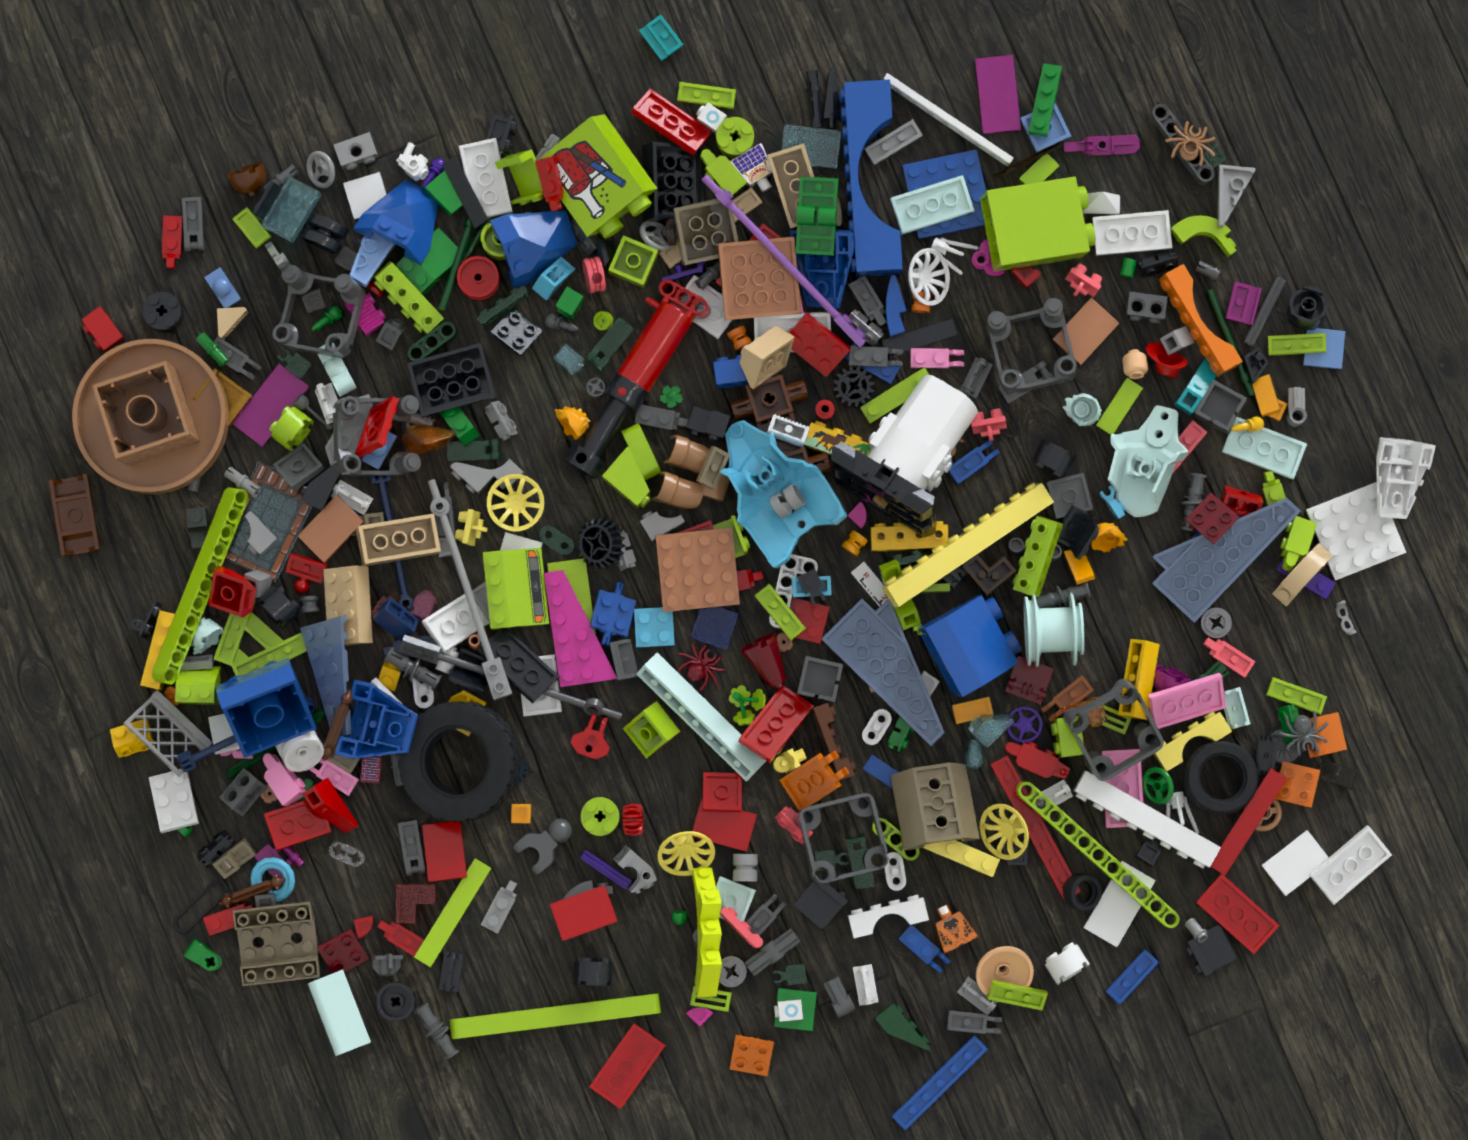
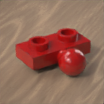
M291 553L285 572L299 576L300 579L295 581L294 588L298 593H306L309 589V582L307 580L323 583V569H327L328 564Z

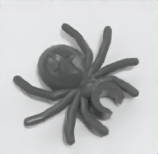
M1313 711V726L1307 716L1300 715L1294 720L1293 729L1289 723L1288 716H1286V724L1294 735L1283 732L1278 734L1284 737L1295 738L1287 745L1286 750H1289L1296 743L1298 756L1301 755L1300 748L1303 752L1306 751V743L1309 744L1310 750H1313L1315 746L1316 752H1319L1318 744L1314 738L1327 743V740L1313 734L1322 731L1328 726V723L1313 731L1317 723L1316 711Z

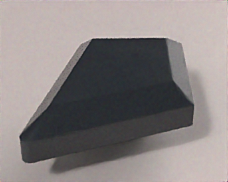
M611 239L596 242L598 247L597 254L600 257L603 268L613 260L616 253Z
M1258 347L1243 357L1250 381L1254 384L1269 364V361Z
M1013 841V851L1017 853L1021 848L1015 845ZM1006 842L1002 849L1004 854L1009 855ZM1028 846L1018 858L1006 860L1007 864L1027 865Z

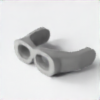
M1344 600L1336 604L1335 611L1337 616L1342 619V630L1349 636L1357 632L1354 630L1353 624L1348 617L1346 601ZM1340 609H1344L1345 616H1341ZM1345 621H1348L1350 628L1347 629L1345 627Z

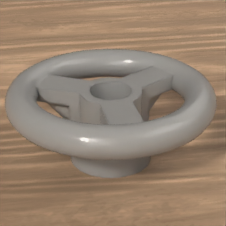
M315 151L311 153L306 164L308 177L318 188H328L335 178V166L330 157L324 152ZM313 160L316 163V172L314 174L312 170ZM325 175L329 178L325 183H321L318 181L320 176Z
M645 221L641 224L640 235L645 245L659 251H667L673 247L674 238L666 226L656 221ZM648 226L656 227L653 232L645 231ZM661 231L666 234L668 243L662 238Z

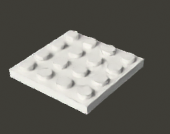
M1377 482L1306 509L1309 520L1317 523L1315 535L1318 542L1333 555L1327 564L1334 581L1406 553L1393 519L1377 516Z

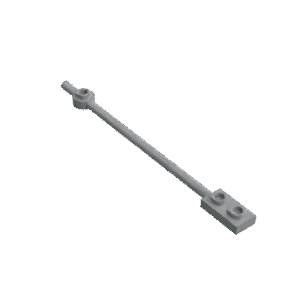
M433 479L428 481L434 499L431 502L430 509L441 520L487 662L482 663L495 701L512 695V691L501 658L494 659L447 517L450 512V504L446 499L441 498L436 481ZM438 504H443V508L441 510H437L436 507Z

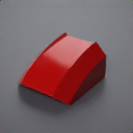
M222 566L214 569L208 606L239 617H245L252 612L256 588L242 575Z

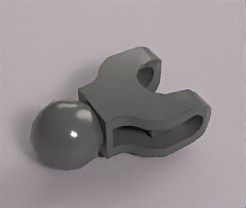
M555 819L543 833L526 834L514 845L513 849L516 852H521L527 847H533L538 851L539 860L532 868L534 874L538 875L554 862L555 849L560 843L569 840L572 835V826L565 819Z

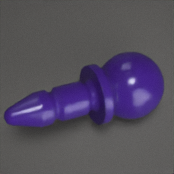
M437 158L432 161L431 167L428 169L429 174L423 181V188L444 171L442 164L445 161L443 159Z

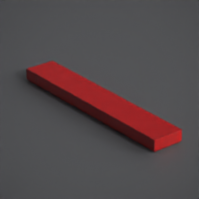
M1270 769L1255 792L1254 797H1252V800L1248 803L1221 845L1217 856L1211 864L1212 868L1223 875L1227 874L1288 778L1274 769Z

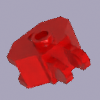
M592 713L588 727L585 728V731L573 735L570 743L578 754L599 759L607 756L610 750L604 739V730L608 719L603 718L599 732L595 731L592 728L596 721V714ZM587 746H592L591 752L586 751Z

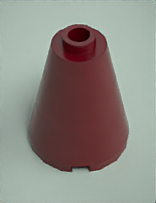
M775 634L764 635L756 639V642L753 644L748 643L741 649L742 655L769 687L777 689L785 684L784 681L787 678Z

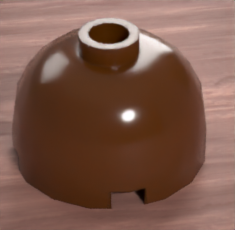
M263 163L250 164L241 167L242 169L238 173L234 170L227 174L232 188L241 194L248 193V196L258 194V189L264 186L267 178Z

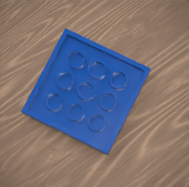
M977 149L902 165L908 192L963 175L974 208L973 213L916 230L918 240L985 226L980 197L986 192Z

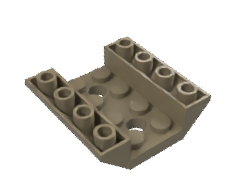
M942 763L910 768L890 775L904 851L923 848L925 844L959 839L960 842L980 839L966 764ZM936 780L939 783V788L932 789L929 786V781ZM939 817L944 818L946 826H938L936 819Z
M310 901L232 911L241 956L242 986L320 977L315 918ZM300 933L303 939L296 942L292 939V934ZM261 937L264 940V944L256 946L253 939Z

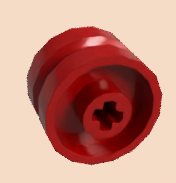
M482 256L470 257L463 261L458 268L457 281L459 288L469 299L474 301L488 300L499 289L500 277L498 269L488 258ZM479 276L480 278V276H482V279L480 281H476L475 277Z

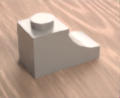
M249 511L245 515L251 527L250 538L247 540L250 543L248 548L255 555L259 553L263 556L278 539Z
M650 511L642 516L643 520L640 521L651 542L656 540L655 535H665L685 523L681 515L674 518H665L658 515L657 511L655 513Z

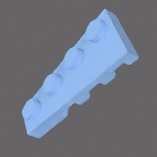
M373 233L371 238L364 236L350 277L366 288L395 244Z

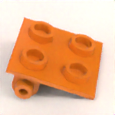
M1339 712L1317 717L1316 728L1313 731L1322 727L1325 723H1328V726L1313 735L1325 738L1327 743L1314 738L1318 744L1319 752H1316L1315 746L1313 750H1310L1309 744L1306 743L1309 758L1347 750ZM1313 717V718H1309L1310 721H1311V723H1312V726H1313L1314 717Z
M1282 762L1280 774L1288 779L1275 799L1312 808L1320 770Z
M736 1035L730 1070L768 1076L774 1042Z

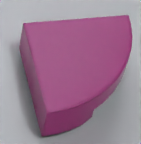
M861 502L847 515L860 529H862L866 521V510Z
M697 1007L689 1010L686 1014L696 1024L701 1026L713 1012L707 1008Z

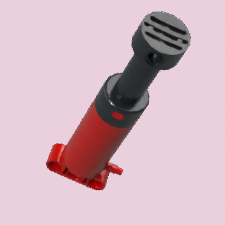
M668 279L660 283L659 291L664 297L661 302L646 297L645 302L655 308L656 311L608 386L606 395L610 399L582 445L579 446L573 443L563 459L570 466L596 480L606 464L600 457L630 410L638 412L695 318L705 319L711 313V308L706 300ZM667 287H673L671 293H665ZM683 296H689L687 302L681 303ZM705 305V309L702 312H697L698 306Z

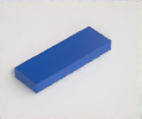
M1144 949L1105 992L1120 1005L1159 962Z

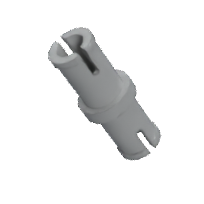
M229 467L226 470L224 477L234 482L237 488L247 491L252 497L258 496L255 492L259 494L261 487L249 480L247 475H242L233 467Z

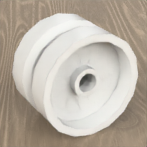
M315 730L275 746L286 768L295 772L306 771L314 767L324 754V747L317 737Z

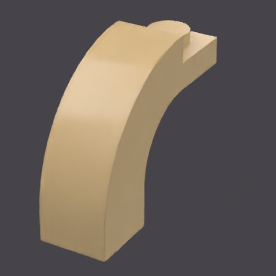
M1318 543L1272 594L1287 607L1333 555Z

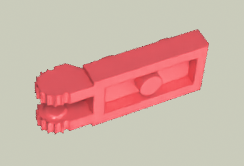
M724 906L720 910V915L752 947L760 948L763 945L762 938L758 934H752L750 932L751 927L744 920L740 922L736 918L738 914L731 907L727 909Z

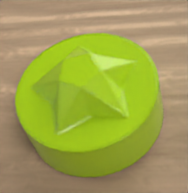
M606 311L596 313L593 319L594 326L598 330L610 329L613 325L612 315Z

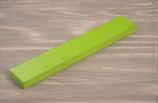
M476 858L467 870V878H462L414 956L415 959L431 968L489 874L491 867Z

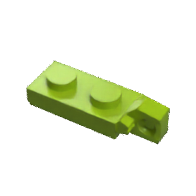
M1273 471L1265 472L1264 478L1266 483H1262V491L1268 506L1284 499L1285 494L1280 480H1275Z

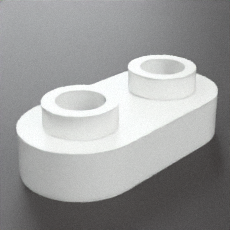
M413 677L416 705L423 709L431 707L434 703L433 690H431L430 686L420 683ZM424 695L428 697V701L425 703L421 701V697Z
M880 709L872 715L862 732V739L866 744L875 745L881 740L891 723V715L887 710ZM881 715L885 717V722L883 723L878 721V717ZM869 732L875 733L874 739H869Z
M891 852L887 854L889 861L891 858H895L897 863L892 866L888 861V864L884 867L886 881L890 889L898 891L906 885L904 864L900 854ZM898 877L900 883L898 885L893 884V878Z

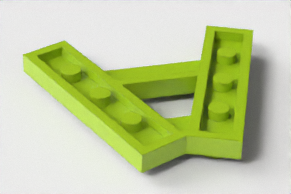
M250 612L245 617H239L230 613L213 659L232 666L236 676H243L263 668L269 662L280 661L288 657L291 660L307 652L302 633L282 640L253 612ZM245 630L265 650L251 657H248L241 651L239 646Z

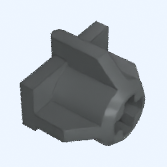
M385 954L371 956L372 969L379 976H393L401 968L403 955Z

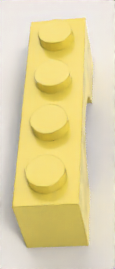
M1211 712L1204 716L1205 721L1200 724L1196 721L1189 725L1187 732L1183 734L1181 731L1171 736L1173 740L1167 744L1164 741L1163 747L1154 753L1162 769L1167 772L1183 762V748L1191 738L1201 736L1215 742L1231 733L1232 730L1220 712L1216 714Z
M956 840L925 844L923 849L958 862L990 877H993L1000 859Z

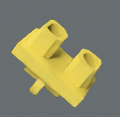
M472 509L459 512L458 520L461 523H465V529H457L455 539L469 546H475L476 538L480 539L481 532H487L488 528L483 527L484 520L480 519L481 512Z
M792 748L780 754L774 760L773 767L778 773H788L800 767V762L806 760L807 757L803 749L794 752Z

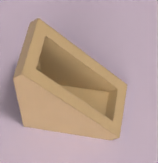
M245 307L217 309L218 336L225 340L249 313Z

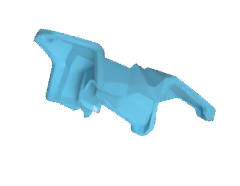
M744 420L736 422L729 427L725 433L728 453L730 454L729 467L720 470V472L729 477L738 493L737 521L750 533L771 566L779 568L789 561L798 540L803 534L809 532L814 526L838 525L847 517V513L819 468L813 464H808L804 460L788 458L777 447V442L772 432L770 434L763 432ZM794 484L803 495L806 505L781 519L773 509L769 498L778 492L783 493V489ZM800 521L805 522L804 528L800 527Z

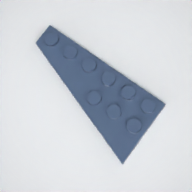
M346 615L300 628L329 727H331L338 705L342 703L341 696L347 692L346 682L349 681L348 654L344 646L347 634L343 626V622H346ZM350 710L348 711L340 736L351 734Z

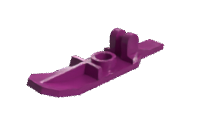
M1134 134L1091 136L1079 142H1064V152H1083L1088 156L1135 154L1140 149V139ZM1100 142H1103L1105 144V148H1100L1098 144Z

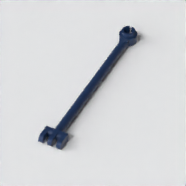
M371 476L372 484L379 485L385 520L392 521L393 516L386 482L391 481V476H378V478ZM402 560L394 561L401 594L399 604L403 606V602L408 600L410 604L407 608L411 611L414 608V601L408 594Z
M305 696L312 713L315 710V702L311 697ZM233 735L192 755L187 750L179 754L177 758L180 761L183 772H188L197 768L195 765L196 761L237 741Z

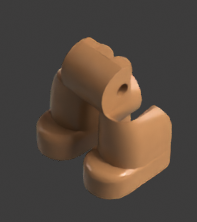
M679 435L671 436L670 439L675 441V445L670 458L664 460V464L699 475L710 449ZM664 471L660 473L664 477L658 496L652 497V500L679 509L697 508L701 503L702 497L724 502L730 479L726 475L721 474L716 488L711 489L701 483L689 481Z

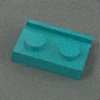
M659 15L639 30V33L661 62L684 46L662 15Z

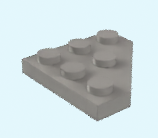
M367 394L358 398H370V395ZM349 402L346 410L351 412L353 406L352 403ZM359 403L358 413L353 419L341 420L342 451H350L355 454L369 410L373 407L372 403ZM333 434L325 446L330 466L336 462L334 461Z

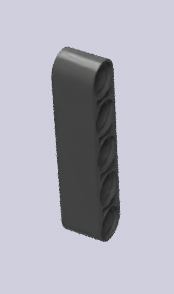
M1164 104L1156 105L1151 111L1150 118L1165 139L1183 138L1177 132L1169 133L1166 129L1168 125H1176L1184 134L1183 127L1169 108ZM1155 111H1163L1165 117L1158 118L1155 115ZM1171 141L1168 143L1172 147V149H1174L1175 146L1178 144V141ZM1179 147L1176 154L1194 179L1201 185L1209 184L1214 177V170L1204 157L1202 166H1199L1200 152L1198 150V163L1192 164L1181 157ZM1200 172H1208L1209 179H1203L1200 176Z

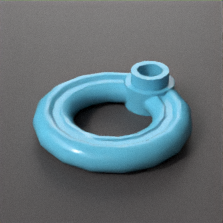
M275 857L264 858L257 862L252 869L251 885L262 882V875L266 870L272 868L278 870L286 880L279 890H270L267 893H275L276 902H280L288 898L294 889V872L290 865L282 859Z

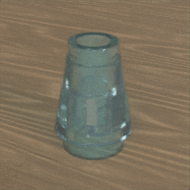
M969 740L964 762L966 763V768H982L984 762L980 740Z

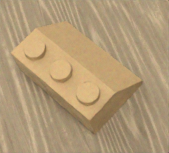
M777 325L771 330H767L762 336L755 338L752 343L745 345L741 350L740 365L752 389L758 387L787 365L795 337Z

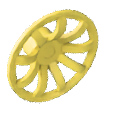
M510 474L501 477L492 485L488 493V513L491 519L505 530H526L532 527L543 513L544 496L542 490L533 479L522 474ZM509 479H521L517 492L513 491ZM525 481H527L534 489L523 495L522 489ZM502 482L506 484L509 492L508 495L496 490ZM538 492L540 504L527 502V498ZM493 494L504 499V503L491 505ZM526 507L539 508L534 519L525 510ZM506 508V512L498 520L493 510ZM510 513L514 514V527L503 524ZM522 513L529 523L519 527L518 514Z
M994 804L983 812L979 828L981 838L987 849L993 855L1004 860H1012L1021 856L1026 850L1029 840L1028 828L1021 814L1006 804ZM999 808L1001 819L997 818L992 810ZM1005 809L1014 813L1009 819L1005 816ZM987 816L998 825L986 824ZM985 829L998 830V833L987 838ZM1021 833H1024V843L1020 842L1017 838ZM1001 837L1002 839L999 842L996 850L992 847L990 842ZM1013 841L1015 845L1021 848L1017 853L1013 851ZM1006 842L1009 855L1002 854V848Z
M693 831L680 832L668 837L660 845L657 854L658 862L670 874L690 876L693 871L691 857L701 864L698 868H707L714 859L715 847L710 838L704 834ZM692 836H697L702 839L699 842L695 843ZM671 841L674 848L666 849L665 846ZM706 842L710 847V849L706 850L699 848ZM662 853L672 854V856L667 860H663ZM697 853L703 854V855H708V854H710V855H709V858H708L707 861H706V860H703L701 857H699V855H698ZM678 857L677 864L674 869L667 866L668 864H671L674 860H676V858ZM683 859H686L689 871H679Z

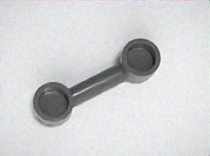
M1012 538L1009 541L1008 549L1013 555L1025 553L1026 548L1020 538ZM1056 545L1051 561H1056L1060 558L1062 549L1059 545Z

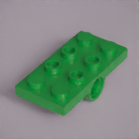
M800 176L797 207V254L834 256L838 178Z

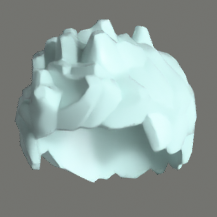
M1081 393L1073 395L1072 398H1065L1066 406H1063V409L1072 418V421L1079 426H1091L1096 420H1099L1102 410L1097 399L1091 395Z
M203 617L199 622L190 645L194 647V655L201 654L211 645H217L220 642L219 636L223 633V628L210 618L205 619Z

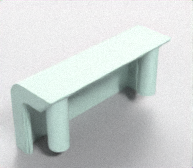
M343 970L308 983L335 1056L371 1042Z

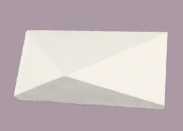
M1107 192L1088 193V208L1082 209L1083 214L1119 215L1120 195Z

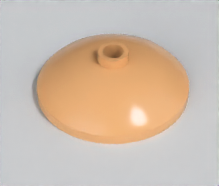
M1002 946L989 951L981 958L976 969V981L980 990L987 996L992 980L1029 987L1033 979L1034 969L1030 958L1025 952L1015 947Z

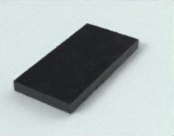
M508 628L499 629L488 639L494 659L501 658L508 682L532 704L559 679L560 676ZM481 646L477 650V653L484 660L487 661L483 647Z

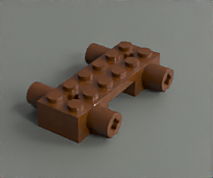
M778 375L769 378L755 389H752L750 385H746L745 390L748 397L732 401L730 405L735 420L754 415L757 428L767 433L772 417L775 414L780 416V418H787V420L796 423L791 403L809 397L803 380L785 385L783 376ZM766 396L774 398L772 404H769L768 402L764 401L766 400ZM775 438L777 447L788 458L804 460L808 464L817 466L822 473L831 471L826 452L808 458L804 446L802 448Z

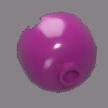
M1160 664L1156 665L1153 688L1158 692L1190 682L1191 679H1187L1188 675L1172 667H1169V670L1163 669L1164 665Z

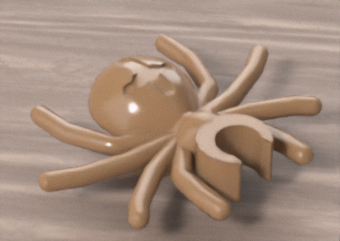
M1187 121L1183 134L1174 125L1175 131L1183 138H1169L1165 142H1183H1179L1175 146L1171 158H1174L1180 146L1181 157L1187 161L1195 159L1199 150V166H1202L1204 160L1202 148L1207 150L1212 156H1215L1211 149L1201 144L1215 140V137L1201 140L1207 132V127H1204L1202 134L1201 128L1198 129L1197 134H1194L1192 132L1193 125L1188 130L1189 122Z

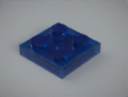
M721 607L700 608L690 638L727 650L739 614Z

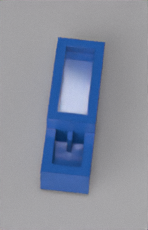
M892 275L890 278L885 301V317L889 338L905 333L900 315L906 313V307L895 275Z

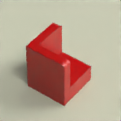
M1031 266L1013 268L1010 272L1025 290L1041 276V273L1037 269L1034 270Z

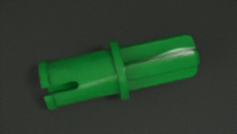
M204 332L196 338V341L207 351V355H210L220 367L229 361V358L218 348L219 345L215 344Z

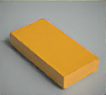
M1270 375L1259 377L1252 386L1262 417L1281 411Z
M1071 550L1064 551L1065 558L1077 585L1095 579L1086 555L1078 560Z
M990 697L952 705L956 724L994 716Z

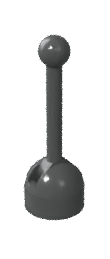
M300 394L292 405L297 409L308 410L325 425L327 430L333 428L332 424L327 425L326 421L309 407V400L304 394Z

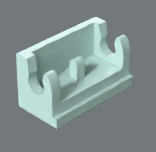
M1238 687L1224 691L1226 704L1224 713L1230 729L1249 725L1250 720L1241 688Z

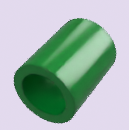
M1124 258L1120 276L1133 278L1137 261Z

